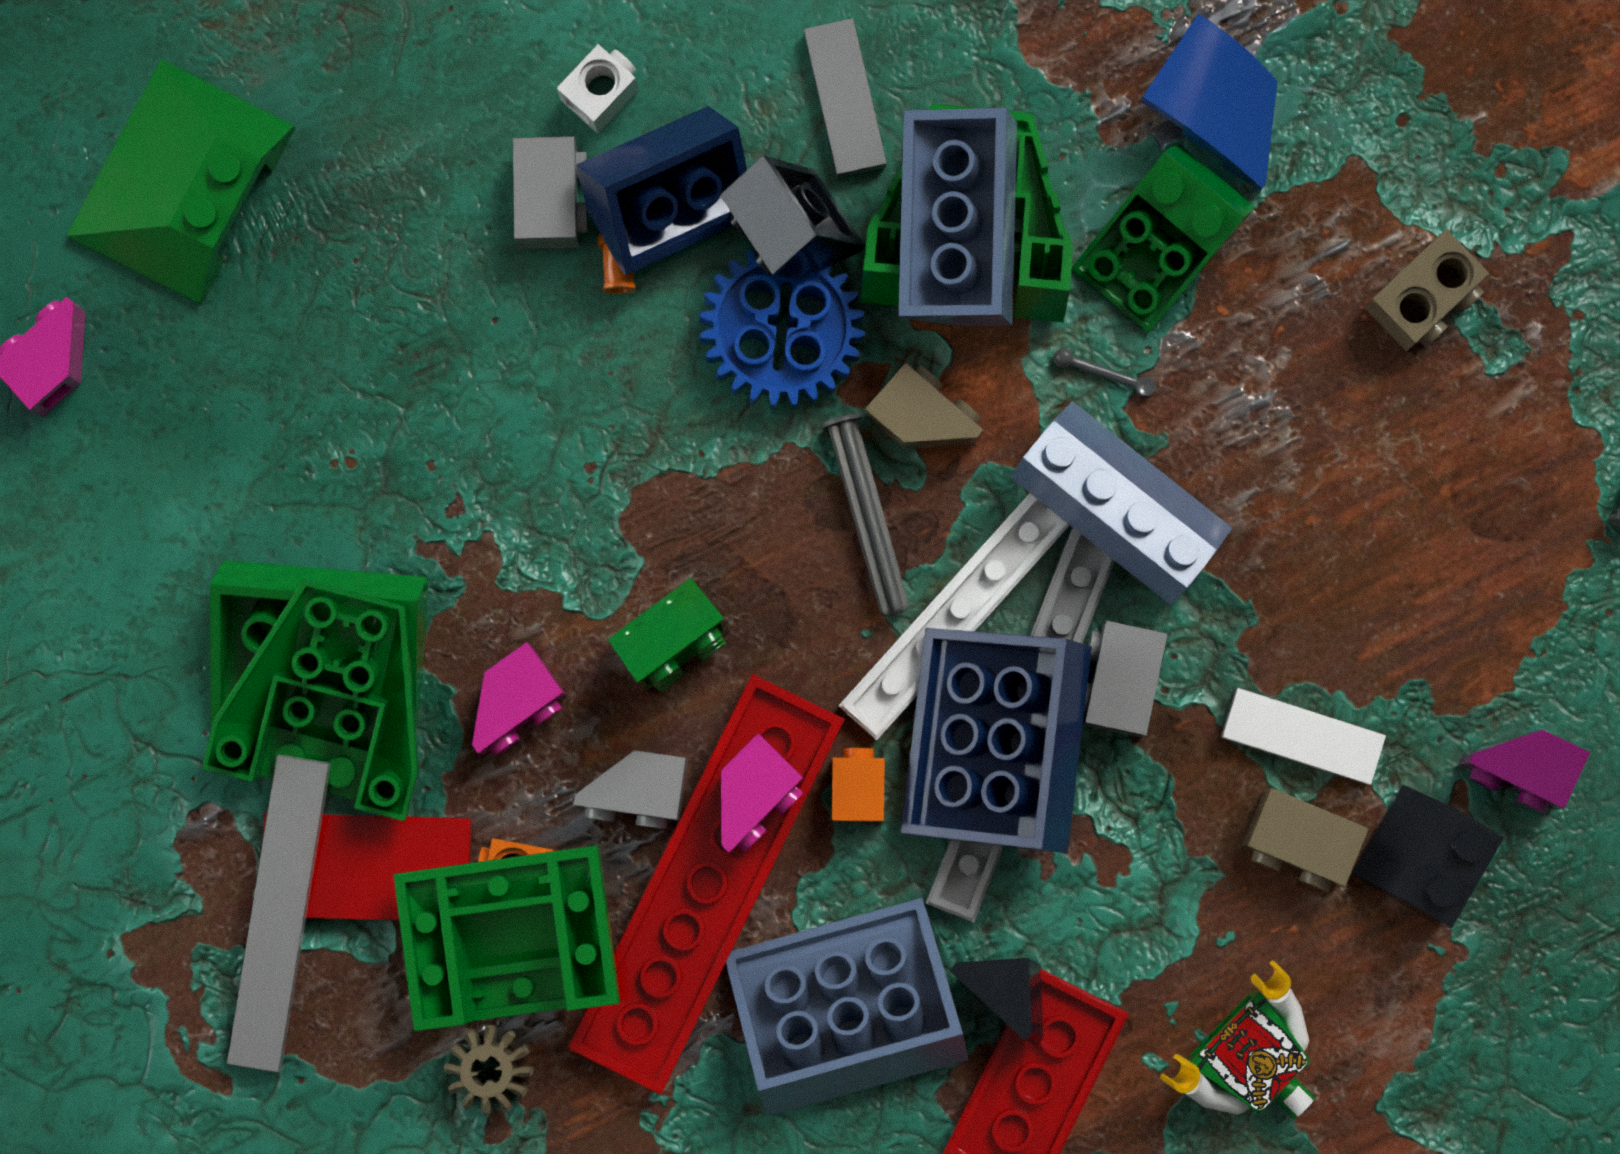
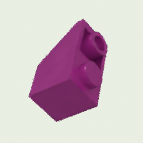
M1538 730L1466 754L1462 757L1459 765L1472 771L1469 779L1493 791H1498L1500 785L1519 794L1516 799L1517 803L1535 812L1545 814L1548 808L1551 810L1565 809L1591 752L1545 730Z

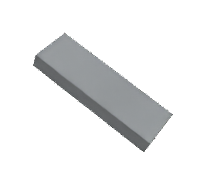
M853 18L804 29V36L837 178L885 168L887 163Z

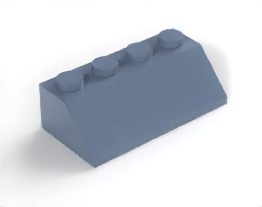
M1007 108L904 110L898 314L900 318L957 326L1012 325L1017 121Z
M1073 401L1052 421L1024 455L1010 478L1170 605L1188 588L1232 530L1231 526Z

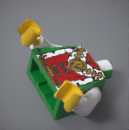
M1275 961L1269 962L1274 969V974L1268 981L1263 982L1254 973L1251 976V982L1259 991L1251 990L1186 1058L1175 1054L1173 1058L1181 1064L1179 1073L1173 1078H1169L1162 1073L1160 1079L1176 1091L1185 1093L1205 1108L1236 1115L1246 1112L1249 1108L1260 1113L1274 1099L1293 1119L1301 1115L1314 1101L1315 1096L1296 1078L1297 1074L1310 1061L1304 1052L1309 1043V1036L1301 1005L1290 988L1291 980L1289 975Z

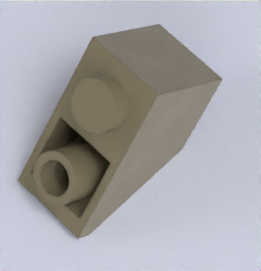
M905 363L865 408V417L902 449L975 445L983 433V429L978 425V422L981 420L978 413L961 399H958L954 404L939 392V389L943 386L942 383L922 366L914 370Z

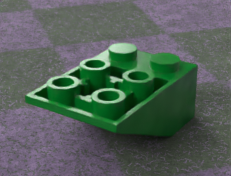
M1176 143L1162 154L1075 262L1072 269L1149 333L1256 207L1183 146Z
M689 578L607 640L642 688L649 692L656 687L662 693L685 676L681 667L694 657L698 656L701 662L721 650L727 644L723 636L729 632V629L719 611L692 578Z

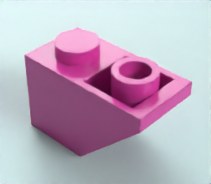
M68 297L61 302L55 300L46 305L35 318L37 323L23 336L20 334L12 336L0 346L1 379L30 411L41 417H44L81 384L86 313Z
M528 642L484 672L472 746L478 754L485 755L490 750L495 757L502 754L520 740L516 733L518 730L532 720L537 726H540L563 709L558 702L566 697L567 694Z
M759 733L721 770V845L729 853H732L737 846L744 853L749 850L767 831L760 823L774 809L782 816L803 795V792L797 786L804 778Z

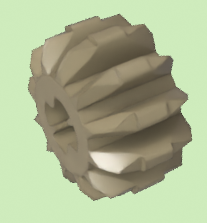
M487 1025L484 1032V1044L479 1034L474 1029H470L465 1032V1037L471 1050L459 1043L451 1045V1053L460 1058L462 1063H447L444 1065V1072L447 1074H460L461 1080L448 1086V1091L450 1094L458 1093L464 1088L469 1091L462 1102V1107L466 1110L475 1104L478 1097H481L482 1114L490 1115L494 1108L495 1096L500 1107L504 1111H508L513 1107V1101L507 1089L521 1097L528 1093L529 1089L525 1084L516 1080V1076L529 1077L534 1074V1067L529 1065L518 1066L517 1060L527 1056L530 1053V1049L527 1045L518 1048L514 1052L509 1049L517 1035L514 1031H508L500 1043H497L496 1025ZM494 1057L500 1063V1066L496 1067L495 1070H502V1075L500 1079L493 1077L484 1082L478 1075L483 1072V1069H477L478 1061L486 1062Z

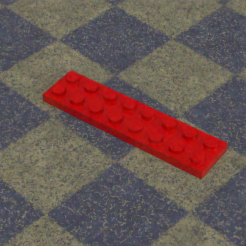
M751 674L614 953L620 1004L587 1008L568 1049L658 1094L663 1093L844 723V718ZM759 733L804 778L797 786L803 792V795L782 816L774 809L760 823L767 831L749 850L744 853L737 846L732 853H729L721 845V770Z

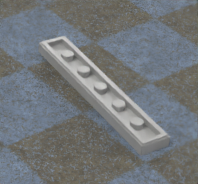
M281 754L276 758L227 1064L279 1072L282 1069L331 763Z

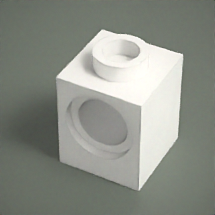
M597 44L557 87V91L561 101L598 134L639 91L636 78L633 76L637 70L618 50L614 49L609 54ZM599 76L612 78L615 81L613 89L605 95L592 94L588 91V86L594 78Z

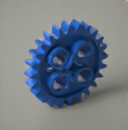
M752 250L747 251V266L745 268L736 261L731 260L729 262V271L732 278L729 279L718 274L714 277V284L721 294L706 292L704 296V302L715 311L700 312L699 322L713 327L700 333V343L715 345L705 354L706 363L722 362V365L716 372V379L721 381L732 376L734 381L731 394L733 395L738 394L745 387L750 389L749 404L754 405L762 394L767 395L770 410H775L779 397H786L790 408L796 410L798 395L804 394L808 401L814 405L817 403V388L819 386L832 395L836 389L832 375L845 380L850 375V370L843 360L858 362L860 352L849 344L863 342L865 336L864 331L851 327L863 321L864 311L849 309L858 300L859 293L858 291L842 292L848 279L846 273L832 279L829 276L832 268L831 265L800 280L776 275L771 276L766 273L756 262ZM784 284H788L791 286L787 320L788 330L784 347L783 367L777 371L773 369L777 332L776 324L780 306L781 287ZM754 290H763L771 295L773 303L765 309H756L747 303L745 297ZM804 296H813L821 301L824 309L816 315H807L798 309L796 302ZM748 339H757L766 345L768 352L759 359H751L742 354L739 347ZM799 345H808L817 352L818 359L810 365H802L793 360L790 352Z

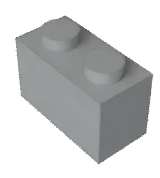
M575 137L513 138L514 239L519 249L580 248V233L589 232V212L586 203L579 202L580 179L576 167L577 164L588 160L587 152H579Z
M1110 621L1102 624L1101 632H1091L1088 646L1092 647L1090 662H1093L1094 666L1090 683L1088 682L1083 725L1140 738L1147 735L1167 639L1166 633Z

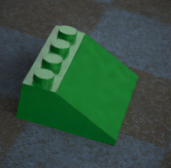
M228 560L222 562L210 583L211 725H213L215 716L302 580L306 579L406 605L417 738L427 629L428 577Z

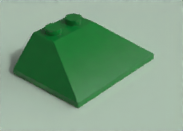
M161 59L66 236L202 305L225 262L217 252L262 168L273 172L296 128L294 125Z
M599 845L393 874L414 1031L465 1025L478 1020L560 1009L570 1011L620 1004Z

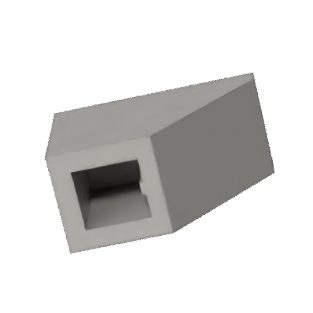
M634 750L575 794L574 805L586 807L585 818L615 822L616 812L637 815L636 825L666 829L668 819L680 820L688 759Z

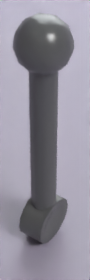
M1067 348L1058 349L1054 354V362L1060 368L1072 366L1135 389L1136 394L1143 398L1151 396L1155 391V382L1148 376H1143L1139 379L1074 357Z

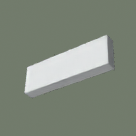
M1236 688L1220 738L1359 783L1371 785L1386 735Z

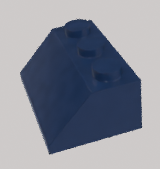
M709 106L576 165L587 210L621 272L625 275L733 226L728 218L730 210L720 195L747 171L739 127Z

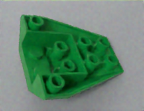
M306 579L302 580L215 716L202 769L253 782L259 776L273 779L276 758L280 754L331 763L327 794L356 801L355 809L405 821L419 771L406 605Z

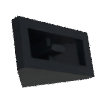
M1030 958L956 962L949 970L1024 1041L1037 1046L1044 1038L1041 964Z

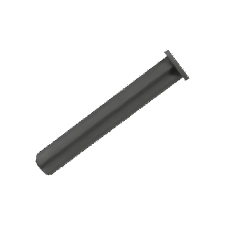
M861 413L847 414L823 422L822 428L829 430L879 612L882 616H892L906 611L909 608V603L860 432L858 420L862 419Z

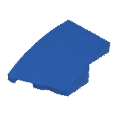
M1198 13L1143 95L1141 102L1182 128L1181 134L1222 160L1223 164L1221 167L1261 192L1267 179L1277 80L1239 42Z

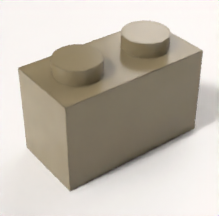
M1268 788L1264 789L1242 847L1254 851L1250 859L1251 861L1280 872L1282 864H1285L1302 872L1299 881L1328 892L1331 884L1340 887L1346 886L1369 828L1276 789Z

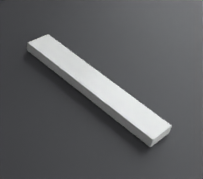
M1029 493L838 707L877 741L917 696L925 628L975 632L1070 525Z

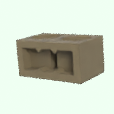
M1446 229L1386 285L1364 309L1406 352L1417 341L1426 348L1448 327L1441 319L1454 306L1463 313L1484 293L1478 284L1489 272ZM1448 266L1454 269L1459 276V286L1457 288L1443 286L1437 278L1438 267ZM1405 300L1416 302L1423 311L1422 322L1411 323L1405 320L1400 312V303Z

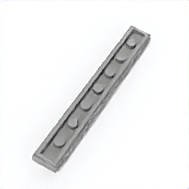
M1073 527L1069 533L1030 636L1069 639L1083 644L1114 560ZM950 840L925 904L974 923L1004 846Z

